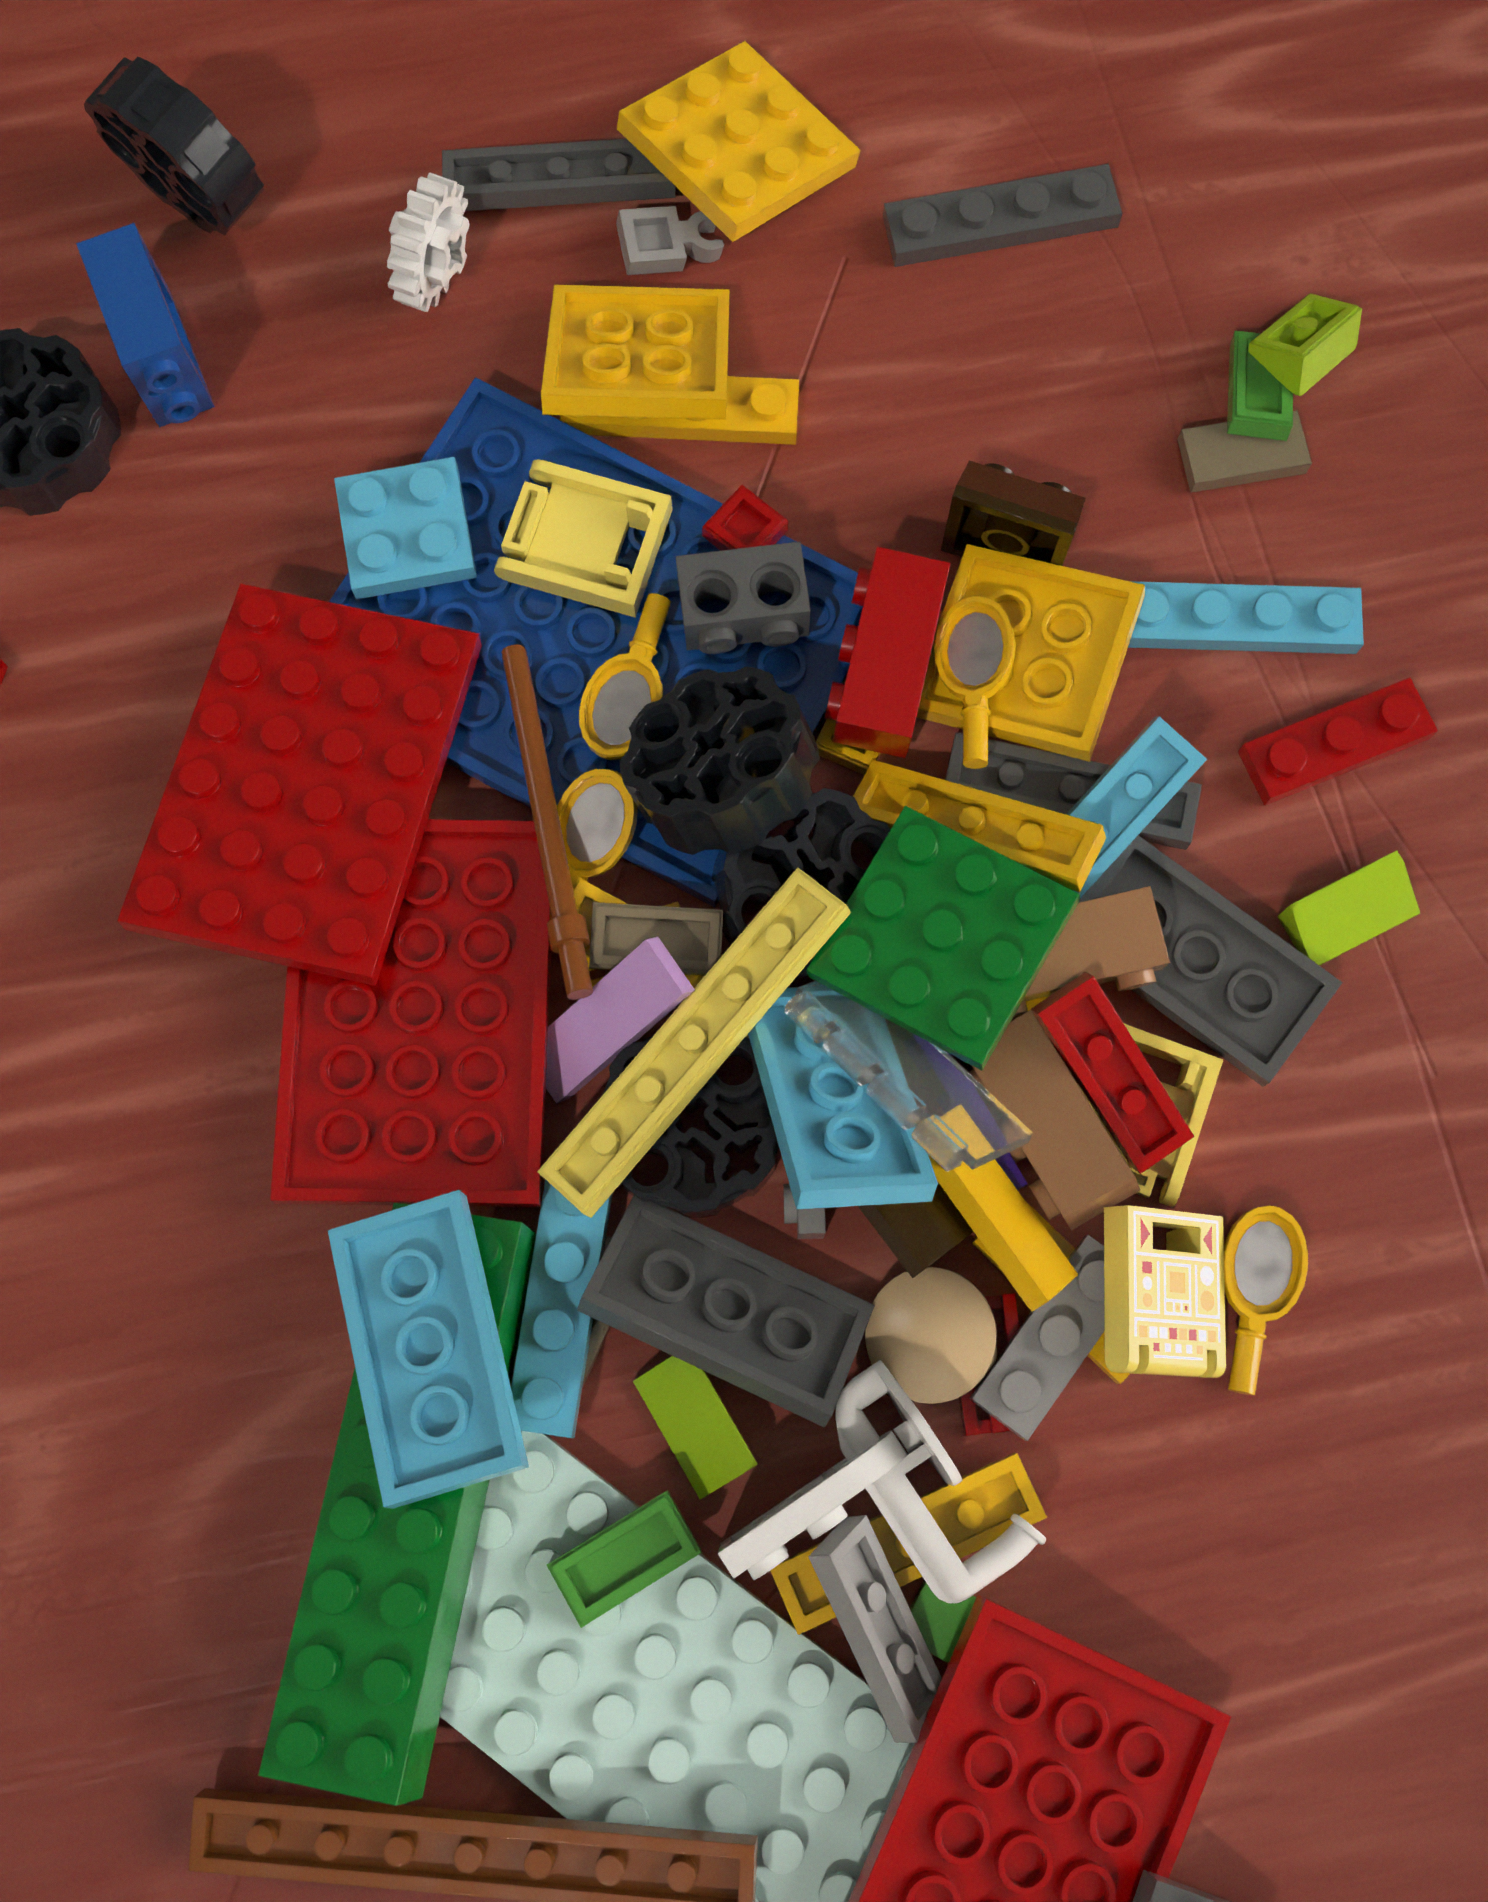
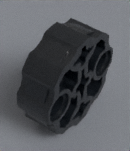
M137 56L134 61L124 57L84 103L85 111L97 127L96 132L110 150L159 199L172 206L189 221L210 234L212 231H218L225 236L264 190V184L255 170V162L243 145L219 122L213 111L188 88L179 85L158 66Z
M20 328L1 330L0 507L18 508L29 516L56 512L61 509L67 500L77 494L92 492L110 471L109 455L112 445L121 436L118 409L81 351L69 341L57 335L45 338L28 335ZM77 449L72 455L65 457L68 452Z
M746 666L734 672L718 673L711 669H706L680 679L674 689L660 700L646 704L629 727L631 741L628 751L620 760V772L623 783L647 823L653 824L658 829L669 847L694 855L704 850L721 849L730 854L747 850L761 844L768 832L783 821L796 818L813 793L809 782L812 769L820 760L815 738L795 695L782 691L778 687L773 674Z
M823 788L817 793H812L802 811L796 818L790 819L794 822V826L788 829L784 836L778 835L774 838L770 836L764 839L761 844L733 854L720 849L714 863L712 881L717 887L720 910H723L722 932L728 942L732 945L747 927L741 915L744 901H756L764 907L797 867L810 877L814 876L820 885L846 904L866 870L858 867L852 859L850 853L852 842L864 843L872 851L873 857H875L891 830L887 823L873 820L860 809L855 797L840 791ZM814 826L813 835L809 840L808 835ZM751 858L769 860L771 864L759 863L751 860ZM813 958L793 981L808 976L807 968Z
M654 1035L642 1042H633L617 1055L609 1066L610 1077L604 1093ZM745 1037L729 1057H742L750 1063L753 1069L750 1079L740 1085H728L722 1082L715 1072L685 1107L691 1113L696 1112L700 1107L704 1108L705 1125L718 1140H714L705 1131L701 1132L695 1127L689 1128L685 1133L681 1132L682 1122L680 1115H678L646 1153L658 1154L665 1158L668 1162V1173L665 1178L656 1185L643 1186L633 1179L632 1170L621 1182V1185L629 1194L636 1196L643 1202L651 1201L679 1212L688 1218H704L717 1216L721 1209L738 1202L746 1196H755L775 1172V1160L780 1148L749 1038ZM720 1113L723 1114L737 1127L746 1124H757L758 1127L744 1128L734 1132L718 1117ZM759 1143L754 1155V1166L757 1171L751 1174L743 1169L736 1176L732 1175L729 1180L725 1181L728 1177L727 1173L731 1168V1160L728 1153L733 1149L737 1153L743 1154L749 1148L752 1149L755 1144ZM695 1145L714 1160L715 1183H706V1163L691 1151Z

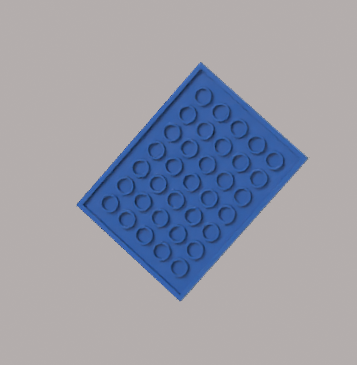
M476 377L420 463L455 457L459 470L477 578L356 600L351 590L348 572L329 601L479 633L482 647L446 763L531 808L501 653L505 647L518 644L526 648L556 804L558 805L566 789L585 772L594 769H610L621 773V759L608 760L601 758L591 751L585 742L579 725V708L586 685L595 671L608 659L629 652V642L633 640L648 594H660L671 601L656 646L657 654L653 656L651 661L659 672L663 685V697L674 689L680 679L706 669H711L718 673L734 672L746 666L761 669L773 674L778 687L782 691L795 695L813 736L816 735L825 719L833 681L844 684L850 663L838 661L846 623L859 626L863 606L851 604L858 573L801 544L811 611L809 636L799 637L797 641L778 647L766 646L762 642L737 644L733 650L720 654H707L701 652L700 649L687 651L678 587L676 556L720 551L702 536V526L715 514L723 503L550 415H542L541 410ZM533 460H545L671 496L672 513L636 618L511 583L496 576L494 568L499 557H508L503 553L501 544L524 481L544 486L536 483L529 476ZM628 527L616 565L628 568L632 574L646 531ZM783 535L776 544L797 541ZM775 591L768 592L760 597L762 602L771 606H779L790 600L785 594ZM708 599L702 602L698 608L706 613H718L723 611L728 605L719 599ZM638 808L634 835L622 858L714 908L719 902L717 887L712 881L714 863L719 850H704L690 855L669 847L658 829L653 824L647 823Z

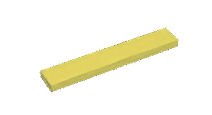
M797 867L696 985L695 991L684 999L537 1172L581 1213L592 1218L850 915L851 911L848 906Z

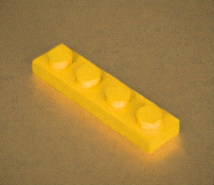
M727 376L726 420L706 419L691 421L684 418L629 419L626 417L609 416L571 418L560 415V421L588 435L796 445L799 379Z
M872 760L853 795L862 811L873 820L887 823L890 829L903 808L907 806L1077 892L1081 891L1106 840L1104 828L1101 824L877 760Z
M1015 1452L962 1476L963 1481L954 1487L945 1484L919 1496L960 1559L984 1548L1002 1535L1013 1523L1011 1516L1014 1513L1031 1525L1047 1518L1020 1457ZM881 1514L870 1519L869 1522L899 1586H904L922 1577L883 1515ZM821 1543L785 1559L770 1570L798 1635L836 1618L808 1557Z

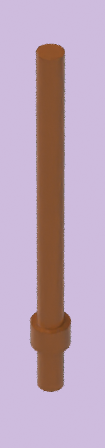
M515 644L505 647L501 653L552 919L547 923L551 950L559 953L567 998L582 999L593 994L585 948L590 945L586 918L578 914L526 648L523 645Z

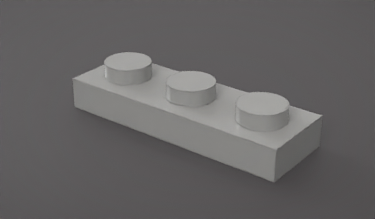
M1090 1235L1082 1238L1068 1258L1079 1275L1049 1302L1029 1313L969 1398L1025 1441L1029 1440L1104 1332V1246Z
M867 1515L846 1517L808 1557L896 1743H917L921 1727L942 1677Z

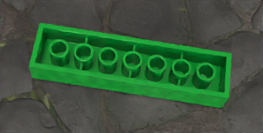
M394 1202L392 1210L408 1206V1204ZM471 1214L509 1382H511L536 1233L522 1222ZM355 1368L258 1776L398 1806L423 1798L490 1479L394 1509L383 1507Z

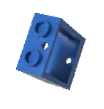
M135 223L76 243L121 365L159 428L170 423L187 422L195 418L200 412L214 408V403L172 294Z

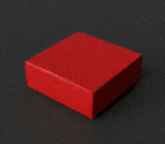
M741 485L702 526V536L720 551L774 545L788 531V520L744 485Z

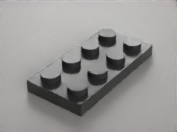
M1138 835L1079 900V903L1151 886L1170 963L1163 970L1154 972L1156 983L1130 990L1262 1087L1266 1086L1280 1070L1343 982Z
M633 1196L581 1297L577 1311L825 1428L832 1417L875 1305L669 1208L651 1201L643 1202L636 1196Z

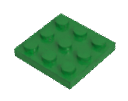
M905 806L846 903L851 911L850 915L816 953L807 968V973L811 979L982 1071L1077 907L1080 894Z

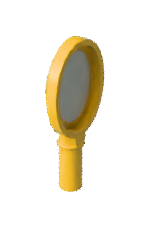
M648 594L633 640L629 642V652L614 656L603 663L588 681L583 692L579 708L580 729L591 751L601 758L608 760L621 759L629 748L631 741L629 727L646 704L658 701L663 697V685L659 672L651 662L653 656L657 654L656 646L671 605V601L663 595Z
M982 596L967 597L955 603L947 611L938 627L934 645L935 662L942 682L950 693L964 700L963 709L961 710V715L963 716V765L971 769H980L988 765V717L991 714L988 708V698L998 692L1009 678L1015 659L1016 648L1014 631L1007 613L1000 604L991 598Z
M594 769L585 772L571 783L557 805L573 891L580 878L587 881L588 877L604 874L614 867L628 849L637 824L638 806L626 789L621 773L617 771Z
M1276 1206L1257 1207L1242 1214L1231 1227L1224 1243L1225 1295L1228 1303L1240 1315L1238 1328L1234 1331L1237 1335L1228 1390L1253 1396L1256 1391L1263 1341L1267 1338L1265 1335L1266 1322L1277 1320L1284 1316L1297 1303L1304 1288L1308 1272V1250L1302 1229L1291 1214Z

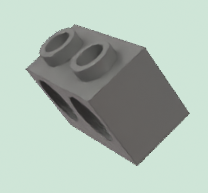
M801 541L676 556L678 587L687 651L700 649L703 653L720 654L733 650L737 644L762 642L766 646L778 647L797 641L799 637L809 636L811 611ZM775 591L785 594L790 600L779 606H771L762 602L760 597L768 592ZM708 599H719L728 605L723 611L718 613H706L698 608L702 602Z

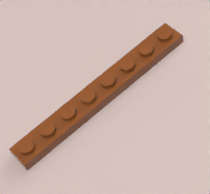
M204 1788L193 1798L188 1871L526 1902H755L758 1835L408 1805L394 1806L385 1803Z

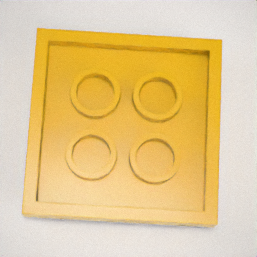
M746 41L620 110L617 130L732 242L854 169L861 151Z
M554 285L541 389L542 415H564L571 418L609 416L626 417L629 419L684 418L691 421L706 419L726 420L730 289Z
M967 544L935 632L917 718L963 729L961 710L963 709L964 700L950 693L939 675L934 652L936 633L947 611L958 601L971 596L991 598L1000 604L1007 613L1014 631L1016 648L1015 659L1009 678L998 692L988 698V708L991 711L988 717V736L1090 762L1145 598V585Z

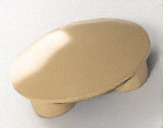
M927 1267L914 1278L908 1272H904L888 1282L872 1303L875 1306L865 1329L866 1348L871 1364L873 1365L881 1360L912 1401L936 1404L955 1400L971 1391L996 1362L997 1334L992 1310L979 1289L958 1272Z

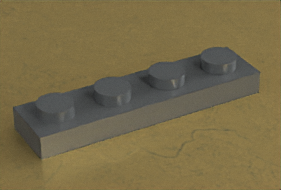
M627 139L442 150V177L457 181V184L464 186L462 197L468 199L465 211L676 198L675 185Z
M1109 164L884 203L883 221L894 267L1118 228L1122 217V210Z
M956 732L945 780L1067 814L1110 765L1094 761L1088 762L1057 753L988 739V765L980 769H971L963 765V734ZM1187 781L1140 832L1139 836L1150 843L1186 850L1192 843L1202 784Z

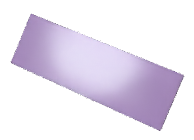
M658 936L644 940L592 987V995L579 999L548 1027L546 1089L556 1103L570 1099L613 1062L624 1048L636 1042L695 991Z

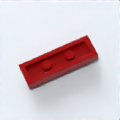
M1411 677L1246 742L1238 750V754L1265 806L1427 741L1438 732V729Z
M1087 972L1082 973L1031 1008V1011L1131 1167L1138 1173H1143L1195 1137L1093 975Z

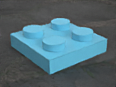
M455 457L334 478L351 590L356 600L477 578L459 470Z

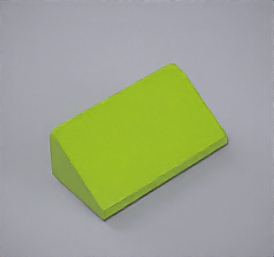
M1310 293L1249 343L1248 352L1294 395L1302 396L1354 351L1358 342L1362 308Z
M1394 851L1291 904L1277 917L1295 948L1320 966L1419 915L1420 910L1405 863L1398 851Z
M671 1356L633 1381L699 1499L704 1498L758 1465L704 1370Z

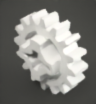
M429 173L427 178L419 177L416 192L409 190L407 193V208L404 211L395 212L389 227L391 251L387 260V268L392 269L393 273L388 282V288L394 290L393 299L395 301L424 312L429 311L430 305L434 307L438 305L440 292L447 293L450 278L455 273L461 274L467 258L465 243L470 224L469 220L463 217V214L467 208L468 199L462 197L464 186L457 184V181L434 173Z

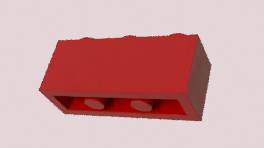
M877 547L872 569L859 567L851 604L863 606L859 626L846 623L838 661L850 663L845 684L833 681L825 713V719L836 721L833 736L834 743L906 758L914 731L951 563Z

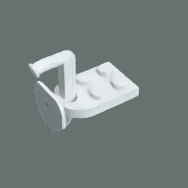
M879 1360L852 1378L842 1389L837 1401L836 1427L840 1449L845 1459L721 1542L718 1555L733 1579L748 1570L753 1580H756L789 1557L788 1550L784 1545L805 1529L812 1539L821 1536L848 1516L842 1504L866 1489L931 1591L939 1600L946 1603H960L1017 1565L1038 1543L1040 1545L1045 1544L1046 1537L1026 1520L1014 1513L1011 1516L1013 1523L1002 1535L964 1562H961L905 1474L929 1459L946 1484L954 1487L963 1479L920 1411L884 1363ZM886 1393L904 1421L893 1430L908 1453H906L892 1430L879 1436L862 1411Z

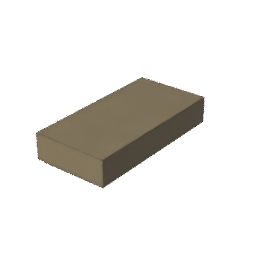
M1298 410L1293 411V427L1287 441L1227 434V422L1182 429L1177 439L1191 493L1306 474L1312 465Z
M593 902L589 969L612 970L644 940L658 936L685 975L705 976L721 957L723 910Z

